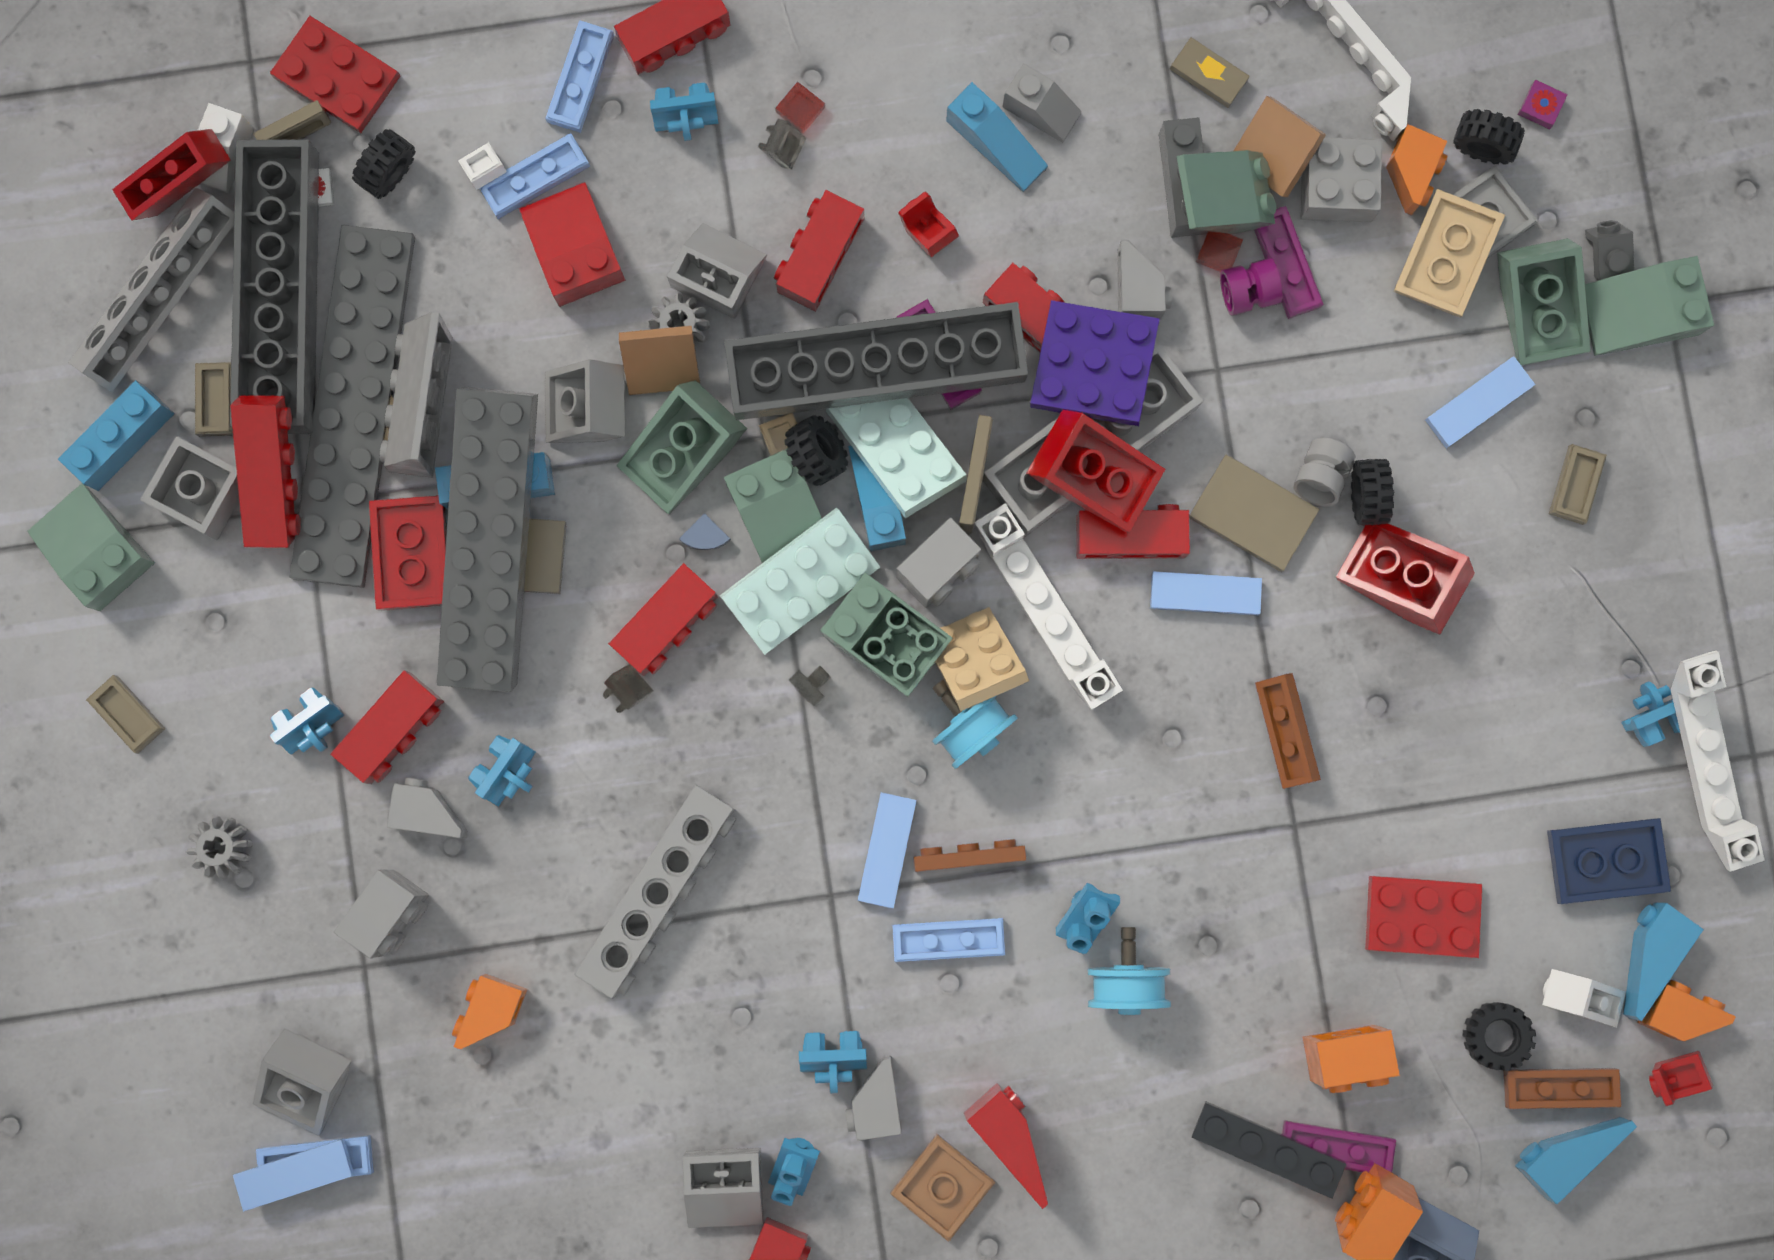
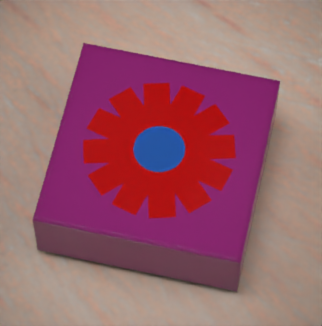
M1535 80L1531 84L1517 115L1550 130L1568 94Z

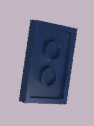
M1661 818L1547 831L1557 904L1671 892Z

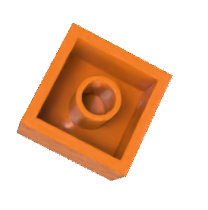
M1370 1025L1303 1036L1310 1081L1321 1086L1322 1089H1329L1330 1093L1350 1091L1354 1083H1366L1367 1087L1383 1086L1389 1084L1390 1077L1400 1076L1392 1030Z
M1374 1163L1369 1172L1364 1171L1359 1176L1354 1188L1356 1191L1350 1203L1344 1202L1336 1214L1335 1222H1337L1336 1226L1342 1252L1356 1260H1393L1422 1215L1423 1210L1414 1185Z

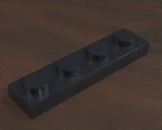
M1205 1101L1191 1137L1333 1199L1346 1167V1162L1207 1101Z

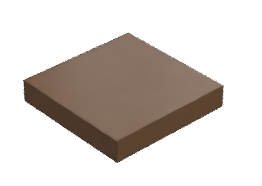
M1266 96L1234 151L1249 150L1263 153V157L1266 158L1270 168V176L1267 178L1269 188L1282 197H1288L1326 134L1275 98Z
M692 326L619 332V345L629 395L673 391L677 385L694 380L700 384Z
M936 1134L890 1194L949 1242L995 1184V1180L939 1134Z

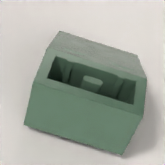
M867 573L862 575L820 630L827 640L907 697L910 696L953 640L950 635Z

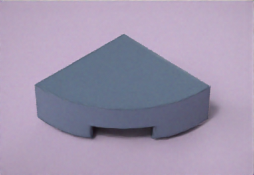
M705 513L679 538L686 546L699 550L717 549L731 541Z

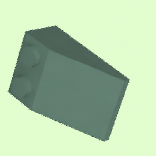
M1244 150L1176 156L1189 229L1239 234L1275 224L1276 202L1269 191L1267 178L1270 176V168L1266 158L1263 157V153Z
M1566 238L1497 252L1500 289L1515 356L1520 365L1591 352L1582 247Z
M1698 256L1663 262L1585 284L1588 327L1594 356L1699 336L1714 326Z
M696 380L679 384L616 466L667 514H670L723 460L748 428L739 420L736 421L735 416Z
M787 449L724 477L762 563L822 519L804 476L801 477L797 473L798 468L796 466L793 467L791 464L793 460L787 455Z
M83 483L27 531L63 583L85 607L97 611L103 610L155 564Z

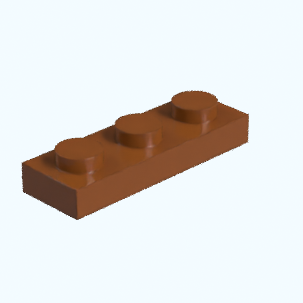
M1293 673L1255 682L1282 788L1285 789L1321 780Z
M1016 839L994 841V849L980 850L979 843L957 845L958 852L943 854L942 847L920 849L921 856L913 857L915 872L1025 861L1026 852L1025 846H1016Z
M1617 1068L1516 1069L1504 1071L1505 1107L1508 1109L1621 1107L1620 1070Z

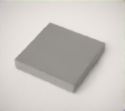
M1496 165L1453 194L1505 214L1487 259L1538 222Z

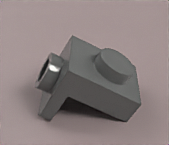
M1613 220L1600 222L1597 224V227L1585 230L1586 238L1593 242L1594 277L1602 280L1634 271L1633 231L1621 225L1618 221Z

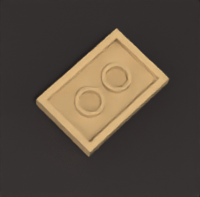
M1437 189L1393 292L1461 318L1505 214Z
M990 607L974 612L947 626L940 627L953 640L935 663L960 711L1029 682L1025 668Z

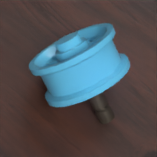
M944 679L932 688L955 716L950 721L951 725L932 740L935 745L941 743L955 760L952 764L954 769H957L976 752H979L982 756L986 755L1000 743L996 736L1018 719L1015 714L1009 716L995 699L997 696L960 711Z
M1121 927V939L1123 940L1121 942V964L1114 965V967L1088 968V975L1093 976L1094 999L1088 1000V1007L1118 1009V1014L1140 1015L1141 1009L1171 1007V1001L1165 999V976L1170 975V968L1144 967V965L1136 964V942L1134 941L1136 939V927Z

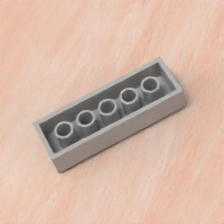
M1158 343L1154 348L1139 427L1098 419L1092 420L1141 452L1195 412L1202 404L1203 399ZM1057 419L983 473L982 481L1001 506L1006 503L1023 530L1025 537L1072 503V501L1059 495L1027 474L1029 467Z

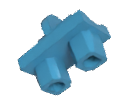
M705 82L692 84L689 87V96L676 97L674 89L670 87L658 88L655 92V100H650L655 132L669 130V133L683 131L684 141L692 140L691 130L704 128V125L719 124L714 92L710 93Z
M1649 681L1640 686L1642 696L1634 699L1633 704L1637 710L1645 706L1649 710L1628 718L1621 723L1626 732L1634 731L1642 746L1647 747L1666 739L1658 720L1667 717L1674 733H1680L1673 699L1663 703V698L1671 695L1670 688L1665 685L1657 689Z
M310 688L299 699L304 707L302 712L294 716L291 711L284 709L277 712L270 719L275 730L270 734L275 744L281 745L289 754H293L298 749L305 752L313 745L320 752H323L328 748L324 737L333 731L331 725L345 716L340 707L315 688Z
M500 735L496 736L489 746V752L498 758L491 770L482 764L475 766L468 779L477 788L475 794L499 806L506 796L512 799L519 788L528 793L533 786L525 779L533 769L528 763L536 751L515 738L510 740Z
M1086 883L1081 891L1075 893L1071 901L1072 905L1056 927V936L1066 939L1069 949L1082 954H1087L1093 945V941L1109 923L1110 917L1120 904L1119 895L1104 893L1090 883Z
M859 1031L841 1032L840 1050H825L824 1033H806L803 1051H799L800 1072H815V1083H830V1094L838 1093V1082H852V1071L842 1070L867 1069L866 1049L862 1048Z
M784 1138L768 1181L769 1184L775 1186L771 1195L772 1200L792 1206L796 1194L803 1196L820 1153L819 1150L814 1149L809 1141L803 1138Z

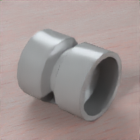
M1322 437L1314 439L1305 456V464L1301 466L1294 482L1293 488L1302 499L1315 505L1327 507L1337 504L1345 486V479L1348 478L1355 462L1356 456L1354 451L1344 443L1332 438Z

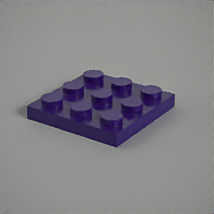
M1051 300L1030 408L1061 413L1064 409L1083 413L1092 419L1139 427L1160 318Z

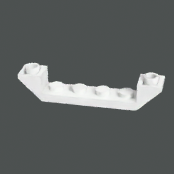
M1290 0L1274 1L1281 8ZM1305 0L1314 11L1318 10L1327 20V26L1331 33L1338 38L1341 37L1350 47L1349 51L1353 59L1361 65L1364 64L1372 73V79L1380 90L1388 92L1389 95L1377 104L1371 116L1373 117L1376 129L1382 135H1388L1394 142L1407 126L1411 76L1346 0Z
M1006 503L974 523L992 561L1067 681L1090 710L1123 691L1104 659L1101 661L1098 659L1024 541L1023 537L1025 534Z
M1712 651L1680 662L1671 687V694L1701 826L1724 866L1731 872L1765 861L1757 826L1742 819L1714 693L1716 690L1725 688L1726 682L1719 652Z

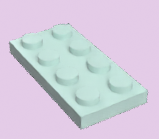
M908 398L826 409L827 414L905 518L967 481L966 473Z
M835 508L719 596L765 655L850 591L864 573L870 576L880 566L840 510Z

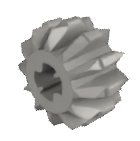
M677 293L675 295V303L670 304L669 299L665 296L661 299L665 307L664 309L652 307V314L657 318L648 321L650 329L674 327L673 321L680 318L681 322H684V326H692L694 340L705 343L706 336L701 331L709 329L710 323L708 320L702 319L707 314L705 307L695 308L697 304L696 298L690 297L683 304L682 294Z
M213 816L210 825L206 822L198 823L197 826L201 835L190 834L188 836L189 840L196 843V848H189L186 853L187 855L198 856L193 861L192 867L194 869L204 867L203 875L207 878L212 877L216 873L219 879L228 878L229 870L233 873H240L242 869L238 860L249 861L251 859L249 854L243 852V847H251L253 845L252 840L241 839L246 834L247 828L245 826L235 828L236 819L227 818L223 822L220 816ZM216 841L222 842L220 845L225 846L223 854L217 853L219 850H214Z

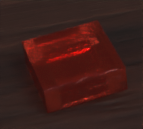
M797 82L776 106L775 111L803 134L824 110L825 103Z
M1208 231L1195 262L1219 272L1223 269L1231 268L1243 239L1228 233Z

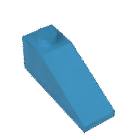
M973 82L947 107L946 122L1022 192L1048 168L1047 163L1001 108Z
M851 445L848 446L870 552L906 545V536L900 510Z
M1654 902L1653 905L1649 904L1637 918L1639 925L1633 935L1623 1012L1629 1019L1643 1020L1704 930L1668 903Z
M1618 1117L1547 1138L1539 1143L1533 1142L1521 1152V1160L1515 1167L1546 1200L1557 1205L1637 1126L1631 1120Z

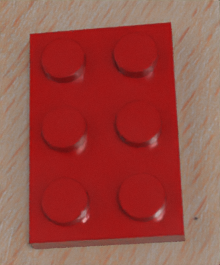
M310 15L270 71L274 79L310 102L318 100L326 112L360 134L401 77L397 70Z
M439 496L369 501L376 610L442 606L447 529L445 508L439 504Z
M1369 876L1365 950L1479 958L1482 884Z

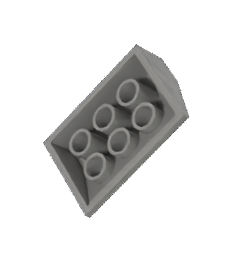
M430 312L405 323L403 334L397 335L395 354L400 356L398 370H392L390 379V390L395 391L393 405H387L385 413V426L390 427L388 441L383 440L380 448V462H385L384 467L389 473L433 478L453 340L440 313Z

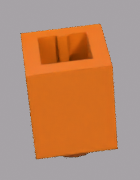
M1407 124L1399 136L1386 168L1405 213L1412 215L1420 205L1423 207L1427 205L1434 190V187L1429 185L1433 174H1440L1448 155L1443 153L1447 140Z
M488 974L481 975L478 981L473 979L465 998L466 1001L470 1002L466 1015L458 1017L452 1032V1036L457 1037L454 1047L461 1050L514 1025L528 989Z
M1670 980L1643 1020H1638L1637 1023L1671 1039L1687 1041L1733 1024L1736 1016L1725 1012L1726 1005L1707 996H1704L1702 1000L1689 995L1692 990L1690 987Z

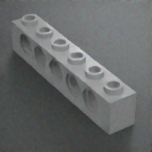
M195 188L68 363L108 391L113 392L233 227L234 212L211 194Z
M694 786L575 972V976L611 999L615 998L618 993L622 995L627 993L636 979V976L631 972L638 961L646 963L656 947V944L651 942L659 929L665 932L677 913L672 911L673 906L679 897L685 901L694 888L696 881L691 879L699 866L703 869L708 866L717 851L712 848L717 837L721 835L725 838L736 821V818L731 816L735 811L733 807L700 786ZM701 819L707 823L709 832L705 839L695 841L689 834V827L692 822ZM676 851L684 852L689 860L687 868L680 873L673 871L669 865L670 856ZM656 882L663 883L668 889V898L662 904L653 902L649 896V890ZM635 914L645 916L648 921V929L643 935H636L630 930L629 922ZM616 945L622 946L628 953V960L622 967L613 965L609 959L610 950Z

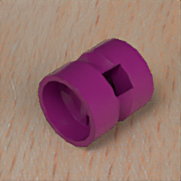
M1272 258L1251 262L1248 269L1239 265L1223 269L1220 272L1222 296L1227 311L1231 316L1250 312L1255 304L1260 308H1266L1282 303L1281 279Z

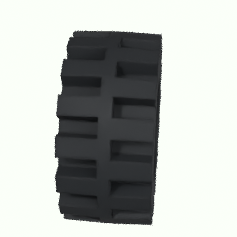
M1480 109L1468 110L1461 117L1453 144H1455L1454 147L1456 149H1461L1460 152L1462 154H1468L1472 159H1480L1484 163L1489 161L1496 165H1499L1500 162L1505 165L1509 162H1514L1525 129L1521 127L1519 122H1513V118L1509 116L1504 117L1502 113L1497 112L1495 114L1491 110L1486 109L1484 112Z
M385 129L383 133L380 132L376 135L375 140L372 139L369 142L368 148L364 149L361 153L362 156L357 160L355 164L357 167L353 169L352 173L354 174L352 180L378 199H381L382 196H387L389 191L392 192L396 184L401 182L403 175L407 174L410 169L408 167L413 163L414 158L412 157L416 153L415 147L391 129Z
M812 415L788 429L785 433L786 439L784 442L788 447L786 450L787 455L793 460L791 464L793 467L796 466L798 468L797 473L801 477L805 476V481L809 484L813 482L814 486H821L847 470L848 460L846 457L848 454L847 450L843 449L845 444L842 439L838 438L839 433L837 430L831 428L832 424L828 420L824 422L823 417H817L816 415Z
M1387 459L1356 460L1353 464V471L1351 472V500L1353 502L1352 511L1354 512V519L1358 525H1379L1391 522L1393 516L1392 508H1394V481L1391 476L1392 469L1389 467L1390 463Z
M1485 1003L1479 1009L1475 1008L1471 1012L1472 1016L1470 1018H1466L1464 1024L1467 1027L1466 1030H1463L1462 1034L1466 1039L1464 1046L1465 1049L1469 1050V1055L1479 1064L1498 1071H1509L1514 1067L1519 1068L1523 1065L1522 1062L1524 1060H1529L1532 1056L1529 1052L1531 1048L1535 1049L1536 1043L1533 1042V1037L1536 1036V1031L1531 1028V1024H1533L1531 1019L1524 1015L1525 1012L1506 1003ZM1502 1020L1512 1028L1513 1041L1505 1051L1494 1052L1485 1042V1032L1491 1023Z

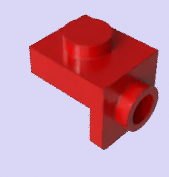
M923 192L917 198L908 202L898 212L907 234L930 257H933L959 237L956 227L935 207L931 196L927 192Z
M1700 1051L1657 1062L1652 1070L1653 1075L1649 1076L1654 1095L1657 1098L1662 1097L1665 1106L1673 1105L1676 1099L1712 1090L1714 1086Z

